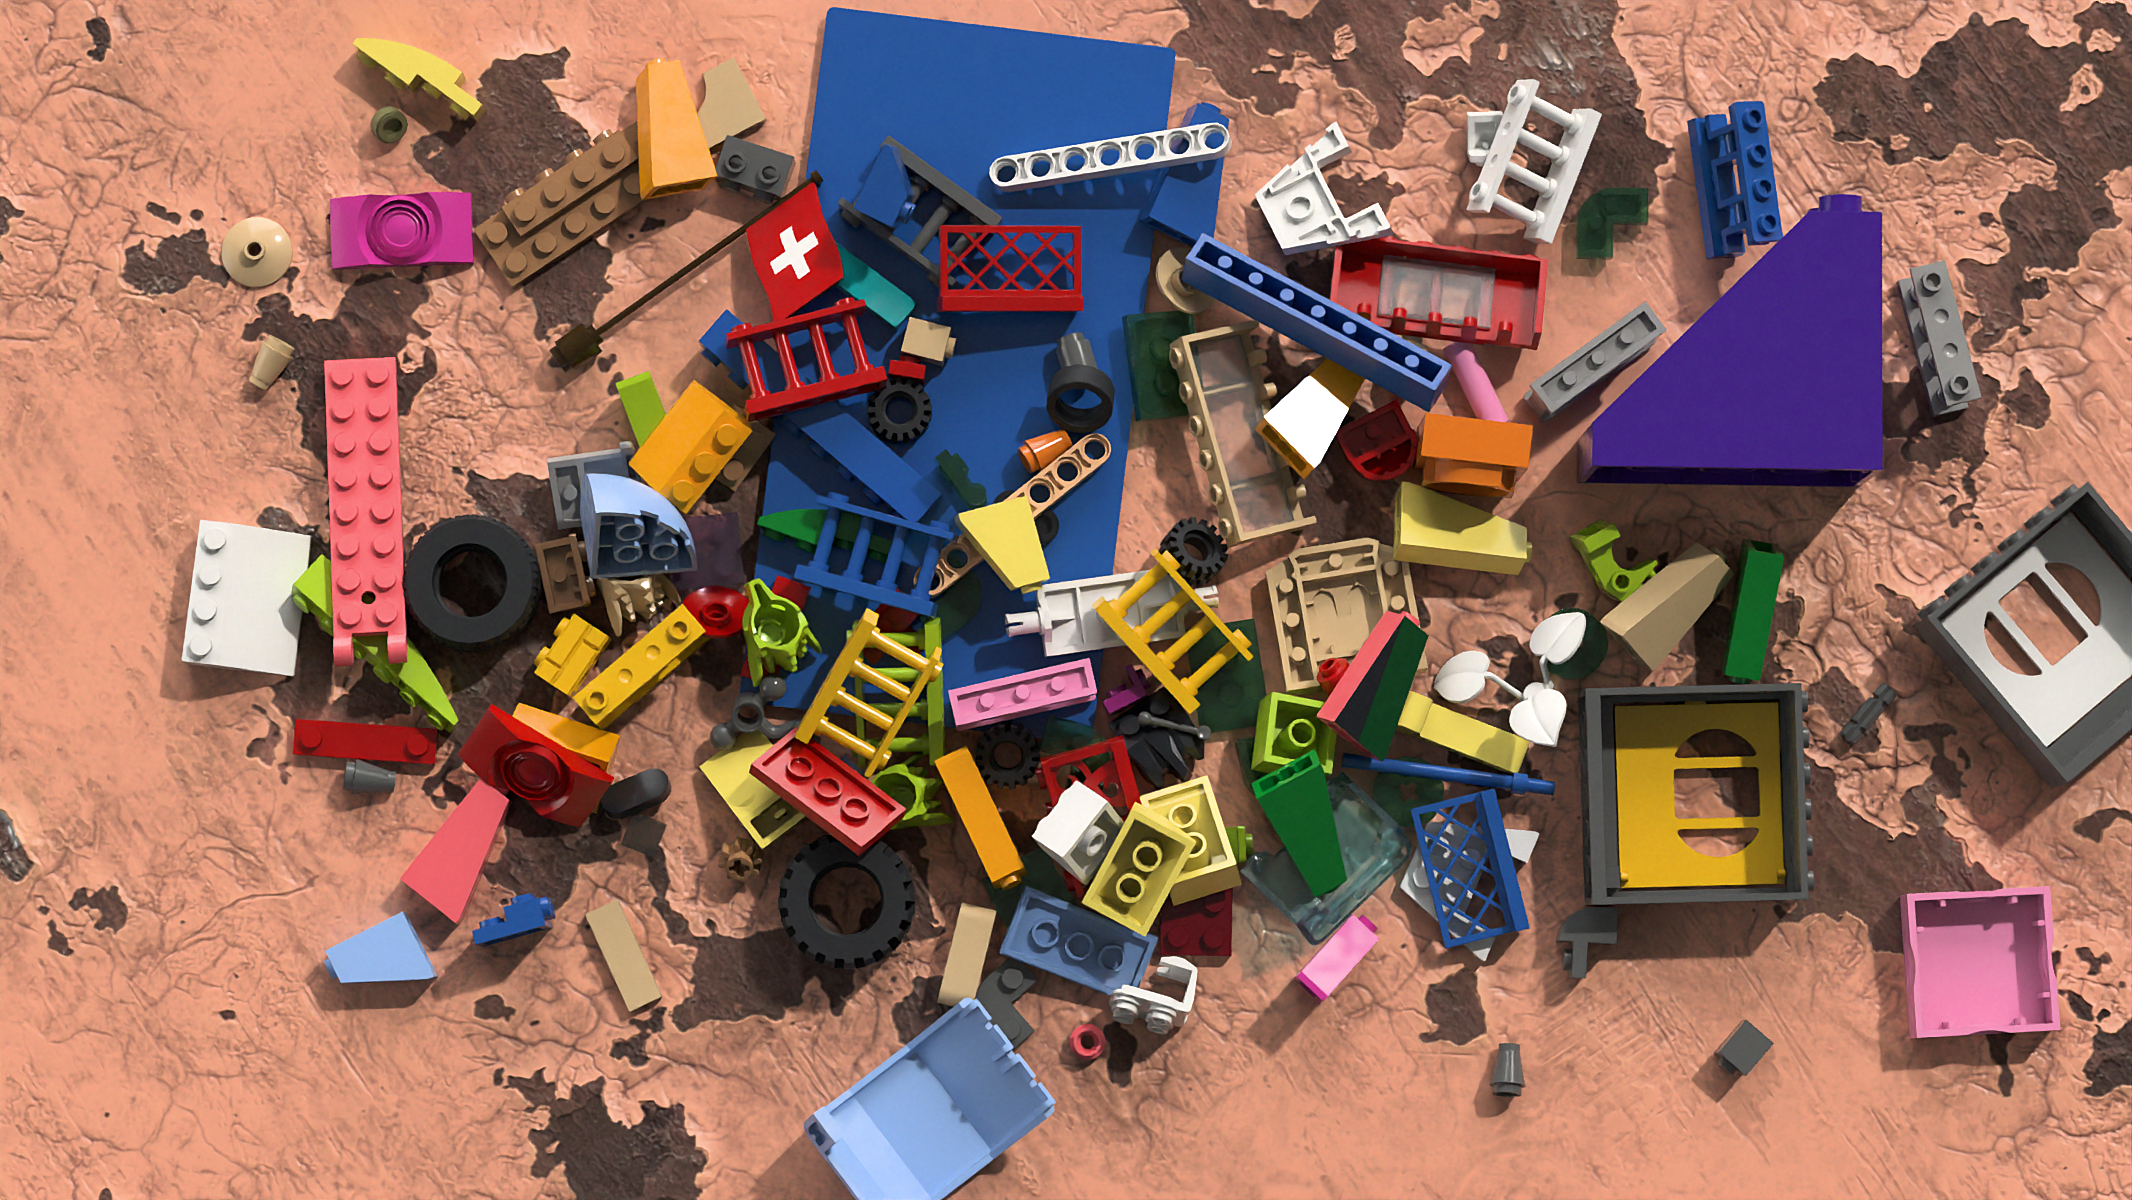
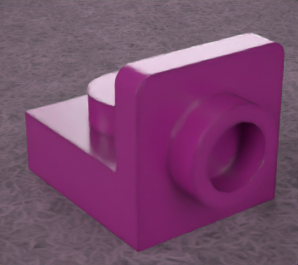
M1132 664L1125 666V672L1132 687L1127 689L1126 685L1123 684L1106 693L1108 699L1103 701V707L1108 717L1147 698L1145 690L1150 688V685L1141 668L1135 671Z

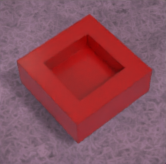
M899 356V361H890L889 379L895 380V377H902L904 380L909 378L914 380V383L924 384L926 365H920V359Z

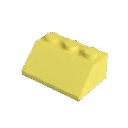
M1135 802L1082 903L1146 937L1196 841L1167 818Z

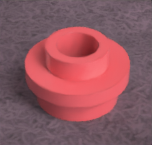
M1080 1025L1070 1036V1048L1081 1059H1094L1105 1048V1036L1095 1025ZM1084 1035H1090L1094 1038L1095 1043L1092 1048L1085 1049L1081 1046L1080 1041Z

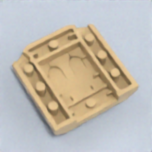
M1362 538L1300 548L1288 555L1287 559L1273 569L1271 567L1266 571L1267 587L1287 694L1304 695L1323 692V688L1316 680L1320 665L1330 658H1345L1351 664L1386 611L1397 614L1405 611L1419 620L1409 563L1393 560L1394 547L1381 544L1375 539ZM1425 650L1415 675L1427 672L1428 670Z

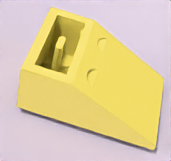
M756 730L749 733L744 732L738 737L734 747L729 750H720L699 767L761 849L766 851L808 817L749 773L751 763L773 746L765 735Z

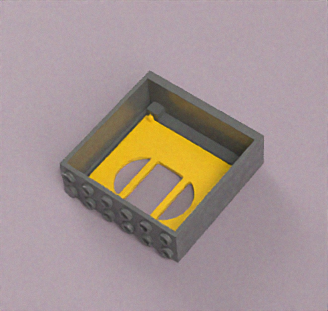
M1801 683L1585 688L1578 691L1585 905L1809 899V892L1814 891V874L1812 870L1808 871L1807 856L1813 855L1812 835H1807L1806 820H1811L1812 805L1811 799H1805V784H1810L1811 771L1810 764L1804 763V748H1809L1808 727H1803L1802 713L1808 711L1807 691H1802ZM1779 699V714L1778 702L1706 704V701ZM1685 701L1684 705L1614 706L1613 723V703ZM1779 722H1780V744H1779ZM1614 724H1615V755H1614ZM1722 729L1742 737L1751 745L1756 754L1755 756L1677 758L1675 753L1682 743L1692 735L1704 730ZM1780 752H1781V773H1780ZM1615 756H1616V786H1615ZM1756 767L1758 769V817L1687 819L1675 817V769ZM1781 782H1782V803H1781ZM1616 788H1617V818H1616ZM1782 812H1783V833H1782ZM1617 820H1618V850H1617ZM1758 829L1755 838L1744 849L1724 857H1712L1698 853L1686 845L1678 835V830ZM1783 842H1784V863H1783ZM1785 878V887L1619 892V888L1784 884Z

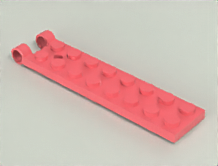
M396 357L324 361L334 664L335 667L353 666V637L388 635L389 664L408 663L406 599L404 597L405 589H403L402 585L404 584V546ZM373 593L376 596L375 601L372 604L363 603L362 597L364 594Z

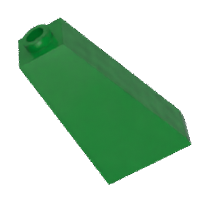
M1742 539L1722 663L1724 675L1729 676V680L1735 683L1750 684L1751 680L1760 681L1784 561V555L1778 544Z
M1313 749L1251 784L1256 798L1314 896L1318 897L1337 890L1342 883L1347 881L1324 769L1318 754Z

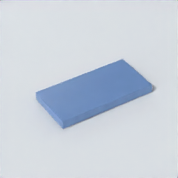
M1025 886L999 953L1111 996L1114 989H1121L1122 985L1139 988L1158 937L1147 933L1146 937L1111 918Z

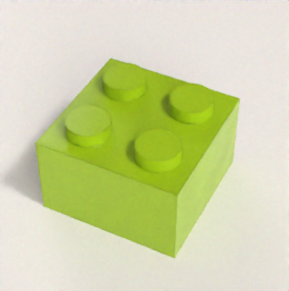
M1271 692L1259 701L1251 770L1271 773L1315 749L1324 769L1325 778L1330 776L1333 770L1337 733L1316 717L1325 702L1277 692Z

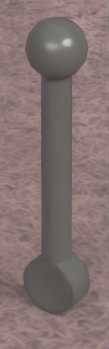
M1145 711L1138 715V721L1141 725L1155 724L1195 734L1200 740H1206L1211 735L1210 728L1205 725L1199 728L1152 717L1150 713Z

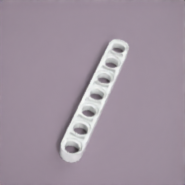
M1219 123L1201 124L1004 156L992 163L989 175L998 190L1014 192L1224 157L1229 152L1232 140L1228 130ZM1220 133L1224 136V142L1219 148L1210 149L1205 145V140L1210 134ZM1184 138L1189 141V148L1185 153L1174 154L1170 151L1171 144L1176 139ZM1143 144H1150L1155 148L1153 156L1147 160H1140L1135 156L1136 150ZM1107 150H1116L1120 153L1119 160L1114 165L1106 166L1101 163V157ZM1080 155L1085 158V164L1080 170L1070 171L1066 168L1067 161L1072 156ZM1039 161H1047L1050 163L1049 172L1042 177L1034 176L1032 174L1034 164ZM1011 166L1015 168L1016 174L1011 181L1001 182L997 179L998 172L1003 167Z

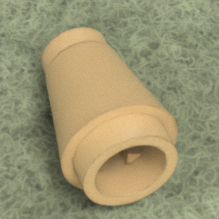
M269 335L266 342H261L249 381L264 390H268L269 386L272 385L293 359L291 354L294 348L286 342Z

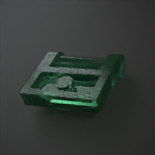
M945 449L935 457L937 469L970 511L986 507L987 495L985 487L970 481L967 477L970 474L968 472L969 468L959 454L956 452L951 456L947 449Z

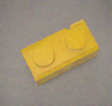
M573 614L570 620L566 617L561 620L553 633L558 638L550 649L545 646L533 663L537 666L534 672L537 676L570 698L575 695L612 640L576 614Z

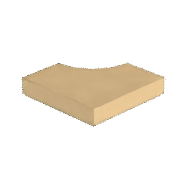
M734 57L703 73L706 83L705 101L697 114L709 151L722 145L727 135L737 137L767 121Z

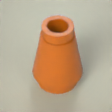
M1061 428L1058 431L1023 441V446L1017 449V453L1023 466L1029 473L1041 472L1065 453L1067 449L1071 448L1072 442L1067 432Z

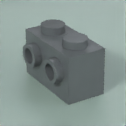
M727 135L715 168L718 175L715 181L720 182L719 187L726 191L739 193L740 189L754 193L752 198L766 204H773L774 200L778 201L785 196L796 164L794 156Z

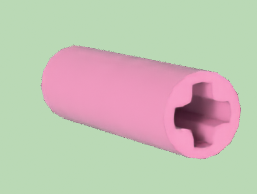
M1454 342L1443 349L1449 363L1452 364V369L1476 418L1509 422L1473 345Z

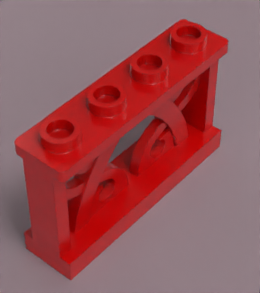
M1122 735L1056 755L1039 758L1042 767L1035 769L1040 789L1048 788L1051 799L1050 802L1044 803L1047 815L1058 804V797L1067 790L1061 788L1056 780L1057 772L1065 765L1078 767L1086 777L1082 784L1107 800L1111 806H1127L1129 814L1135 802L1142 805ZM1110 751L1113 755L1112 759L1103 763L1092 773L1081 760ZM1067 775L1072 780L1071 786L1076 780L1080 782L1077 777ZM1103 781L1104 787L1107 790V786L1110 783H1115L1118 785V792L1115 796L1109 797L1101 791L1098 785ZM1125 814L1120 818L1125 822L1128 814ZM1063 871L1068 891L1076 890L1078 899L1084 898L1093 880L1084 885L1071 873Z

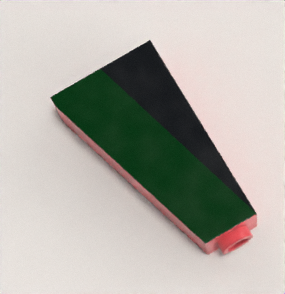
M1389 611L1384 613L1316 715L1318 719L1363 756L1382 762L1387 756L1429 637L1418 627L1420 621L1405 611H1402L1401 614Z

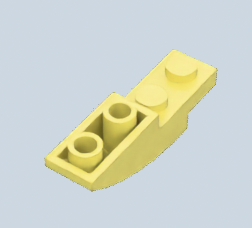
M356 38L352 43L359 52L356 57L372 70L376 65L387 73L384 78L399 90L405 86L413 92L422 81L424 83L421 85V88L437 100L440 96H443L452 103L449 109L460 118L466 120L470 116L478 122L486 110L483 105L460 88L466 80L463 72L437 56L416 47L390 40Z

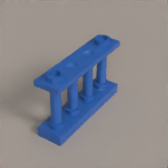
M829 492L828 497L817 495L815 502L828 507L813 561L809 560L808 566L797 564L793 578L935 619L939 605L930 601L932 595L929 594V590L944 540L954 543L958 541L959 536L950 532L952 526L931 520L930 525L927 526L848 504L850 497L834 492ZM843 511L862 516L847 571L843 570L842 575L839 576L828 573L830 566L827 565V561ZM879 521L896 526L881 580L877 579L874 586L862 582L864 576L860 574L875 522ZM911 530L929 535L930 538L915 590L911 589L910 595L896 592L898 585L895 584V580Z

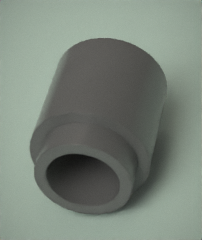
M1083 332L1072 333L1056 341L1058 346L1056 354L1061 369L1076 364L1089 365L1098 369L1090 341L1085 339Z

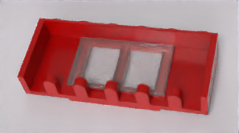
M1390 236L1334 247L1329 300L1397 335L1484 345L1485 343L1537 350L1542 334L1548 259L1538 258L1531 254L1521 256L1504 254L1498 250H1472L1461 245L1449 247L1433 245L1428 241H1402Z

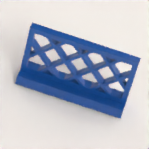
M1491 788L1410 809L1445 948L1529 929L1495 789ZM1474 801L1478 816L1471 828L1452 818L1460 804ZM1454 806L1449 815L1439 810ZM1435 811L1446 818L1436 837L1423 830L1419 814ZM1450 821L1468 831L1458 849L1440 840ZM1479 822L1483 836L1474 831ZM1472 834L1485 841L1487 849L1479 863L1461 852ZM1424 835L1433 840L1429 848H1427ZM1437 843L1455 853L1445 871L1431 864L1429 855ZM1458 856L1477 866L1467 884L1448 874ZM1487 857H1489L1492 870L1483 866ZM1480 869L1494 877L1495 886L1488 898L1470 887ZM1433 870L1442 875L1438 883H1436ZM1446 877L1464 888L1453 906L1440 899L1438 891ZM1467 891L1485 900L1475 919L1457 909ZM1496 892L1498 893L1501 905L1492 901ZM1489 904L1502 910L1506 926L1490 929L1479 922ZM1442 905L1451 909L1446 919ZM1455 912L1472 922L1465 936L1450 939L1447 924ZM1476 925L1486 930L1472 934Z

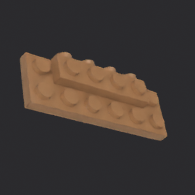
M637 121L622 131L617 130L614 133L610 129L603 131L593 139L595 146L584 153L581 149L571 152L563 159L566 165L555 172L552 168L544 170L534 178L536 185L526 191L520 187L509 193L504 198L507 204L501 207L503 210L473 229L513 289L649 200H642L640 195Z

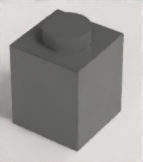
M1741 1020L1714 1053L1721 1058L1717 1064L1733 1077L1736 1073L1740 1076H1747L1774 1043L1748 1020Z

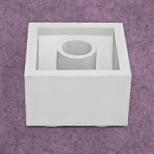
M1076 780L1069 789L1061 794L1058 804L1050 814L1039 822L1032 837L1049 856L1081 883L1087 885L1101 867L1124 821L1107 800Z

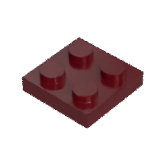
M1233 887L1175 906L1169 893L1161 907L1160 955L1231 957Z

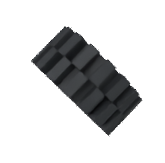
M895 377V380L891 381L887 379L884 389L876 390L873 395H870L867 407L869 421L875 433H878L885 441L889 440L894 444H898V442L907 444L913 439L917 440L920 438L921 434L928 429L932 418L930 398L924 391V388L920 384L914 383V380L909 378L904 380L902 377ZM895 398H905L914 407L912 418L904 424L893 423L886 415L888 403Z
M1190 517L1188 521L1184 518L1178 524L1176 523L1162 539L1159 549L1161 555L1167 550L1181 565L1176 571L1183 579H1186L1190 587L1194 583L1196 587L1209 583L1225 565L1229 555L1225 554L1228 550L1227 544H1221L1224 540L1222 536L1214 533L1218 528L1214 525L1210 528L1206 527L1207 521L1201 519L1197 524L1196 517ZM1183 543L1197 548L1202 554L1204 561L1190 556L1185 550Z
M1006 721L1005 724L1001 725L1000 722L995 723L991 729L988 727L984 731L983 736L979 738L975 752V764L979 768L981 777L984 776L986 782L990 785L992 783L997 784L999 789L1009 786V790L1016 789V785L1019 784L1023 786L1029 778L1032 779L1035 775V769L1038 768L1040 758L1039 743L1037 738L1034 739L1033 732L1030 729H1024L1023 724H1012V721ZM1005 742L1015 744L1021 751L1022 758L1020 762L1012 768H1004L998 765L994 759V750L998 745Z

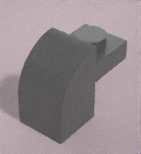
M1588 907L1572 913L1563 921L1558 929L1556 942L1570 943V948L1563 950L1562 968L1563 970H1568V978H1586L1588 944H1617L1618 908Z

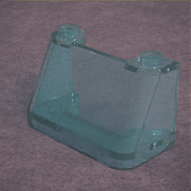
M1341 772L1336 778L1330 779L1327 782V788L1347 877L1346 882L1342 883L1332 893L1315 897L1285 846L1275 855L1269 851L1254 853L1246 861L1245 867L1240 870L1244 877L1311 945H1317L1328 938L1405 863L1413 849L1412 843L1400 825L1344 772Z

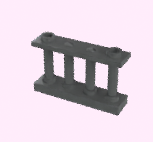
M888 135L880 145V151L884 143L899 149L906 171L913 176L910 179L913 182L911 187L915 195L912 203L915 204L924 191L928 192L929 189H932L941 196L939 199L941 204L910 246L892 234L896 227H891L885 223L880 225L868 215L854 209L858 198L851 204L841 197L838 201V207L843 211L840 216L855 228L861 224L928 273L925 278L939 288V266H936L921 255L938 232L939 226L943 225L952 212L956 213L958 209L970 217L967 221L969 225L1002 226L1003 218ZM980 233L969 234L976 240ZM961 235L950 251L958 258L971 243ZM948 256L949 267L954 261ZM949 273L948 288L954 290L957 282Z

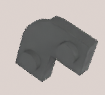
M1009 957L981 983L976 998L992 1017L989 1022L993 1026L997 1024L1014 1046L1011 1049L1013 1051L1035 1030L1015 1009L1012 1003L1038 979L1023 962Z

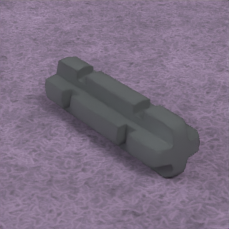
M1884 683L1879 685L1873 692L1874 697L1868 698L1851 718L1852 723H1847L1840 731L1839 735L1844 741L1854 745L1863 736L1862 732L1867 731L1885 710L1884 706H1889L1896 697V693L1891 687Z

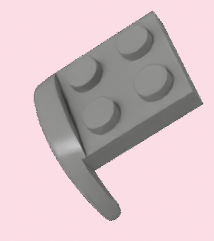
M631 441L619 442L620 448L547 458L558 530L582 526L580 499L584 474L617 475L641 483V476L628 464L636 453Z

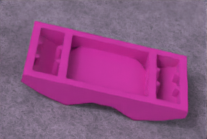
M471 193L367 194L330 199L333 270L474 264Z

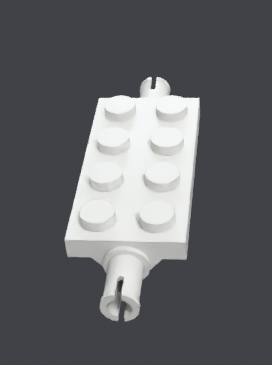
M1149 570L1042 585L1043 589L1035 591L1036 611L1005 614V625L1020 623V625L1006 628L1007 635L1012 637L1014 635L1039 632L1042 636L1045 657L1127 646L1095 611L1092 604L1101 596L1108 603L1113 598L1115 600L1119 599ZM1166 574L1126 611L1128 615L1123 619L1132 629L1137 624L1139 626L1143 625L1182 588L1171 575ZM1215 585L1193 589L1209 608H1218V597L1203 598L1218 594ZM1191 599L1150 637L1152 640L1150 642L1181 638L1185 634L1184 615H1187L1188 611L1199 610L1200 607Z

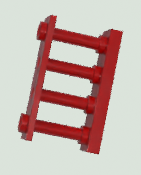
M852 297L836 301L834 307L754 327L750 323L740 324L731 328L730 333H726V349L739 346L752 391L750 400H746L744 405L747 423L885 388L887 376L884 366L874 368L873 364H869L856 317L864 315L866 308L864 299L855 301ZM838 321L843 322L856 367L853 370V374L841 377L839 373L834 371L822 325ZM808 329L821 377L818 379L819 382L805 385V382L800 381L787 335ZM774 338L787 384L784 387L785 391L771 394L765 388L753 345L754 342Z

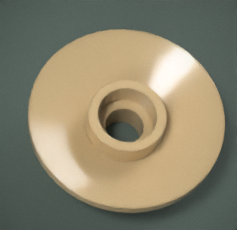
M252 217L238 222L229 230L224 238L221 254L223 264L233 279L245 286L265 287L277 282L284 276L291 264L293 250L288 234L278 223L267 218ZM254 244L261 246V252L257 256L249 254V248Z
M1184 247L1172 248L1165 252L1157 263L1156 280L1164 298L1176 309L1188 314L1202 313L1209 309L1216 299L1182 281L1185 258L1191 249Z

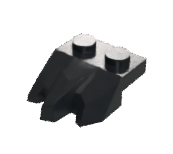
M1165 686L1108 723L1115 737L1123 736L1128 755L1139 773L1157 790H1160L1165 785L1164 776L1166 774L1174 775L1182 783L1189 781L1193 775L1186 760L1189 758L1198 761L1204 759V740L1198 739L1195 734L1155 724L1141 725L1139 723L1138 715L1145 711L1150 713L1152 717L1195 727L1184 708Z

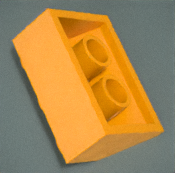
M693 380L628 464L655 491L687 514L751 434V423H747V420L697 381Z
M518 703L513 713L514 718L608 774L611 773L620 735ZM601 799L592 810L593 813H597Z

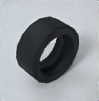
M1081 364L1066 366L1057 371L1049 381L1046 409L1049 417L1063 429L1078 433L1096 431L1106 425L1112 416L1115 388L1112 380L1103 371L1093 366ZM1076 388L1086 389L1095 393L1101 399V403L1087 409L1074 408L1066 404L1060 398V394Z

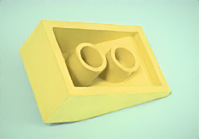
M1207 775L1140 796L1144 807L1167 818L1196 841L1169 892L1174 906L1242 885L1237 864Z

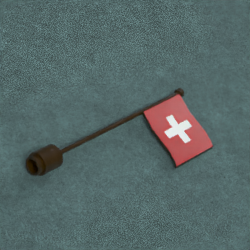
M814 170L810 173L811 178L598 329H595L592 324L585 328L580 323L556 340V346L549 351L565 373L572 368L576 371L602 352L598 346L604 342L600 335L745 232L747 233L753 264L770 300L773 322L792 317L844 280L841 255L822 212L817 185L823 182L820 174Z

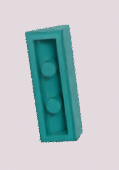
M835 242L844 268V280L835 286L849 297L854 298L855 301L864 299L866 303L865 309L897 332L918 303Z

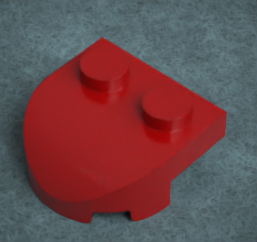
M1397 399L1339 428L1334 435L1352 470L1360 477L1369 481L1384 482L1398 478L1411 467L1416 457L1418 447L1415 430H1412Z

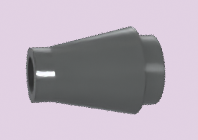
M356 759V762L347 761L343 790H350L351 794L393 793L396 771H389Z
M1499 1044L1498 1055L1490 1081V1086L1493 1087V1095L1501 1097L1521 1096L1522 1088H1525L1519 1044Z

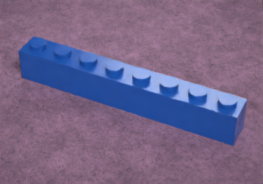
M1202 233L1185 258L1182 281L1427 412L1431 411L1446 388L1452 364Z
M726 309L700 338V346L704 348L700 354L715 367L720 363L730 371L727 377L740 389L744 390L746 386L751 389L739 346L726 349L725 346L726 333H730L731 328L744 323ZM764 340L754 342L753 345L766 390H769L771 394L785 391L784 387L787 384L778 352ZM798 370L801 382H805V385L813 384ZM835 401L781 414L784 417L781 421L783 426L795 436L800 432L811 440L807 446L822 459L827 455L838 464L834 469L849 482L855 478L865 487L861 492L875 505L882 501L891 509L888 515L921 523L942 499L940 491Z

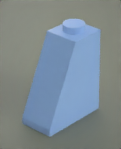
M401 912L325 950L329 958L324 961L328 973L333 980L339 978L340 982L344 984L433 980L438 977L405 912Z

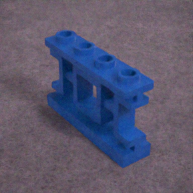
M1762 101L1732 103L1728 106L1731 123L1727 125L1726 114L1706 115L1705 118H1693L1687 121L1706 259L1742 256L1745 253L1744 234L1747 236L1748 246L1770 244L1769 242H1778L1783 237L1765 107ZM1734 165H1737L1740 186V194L1738 195L1733 167Z

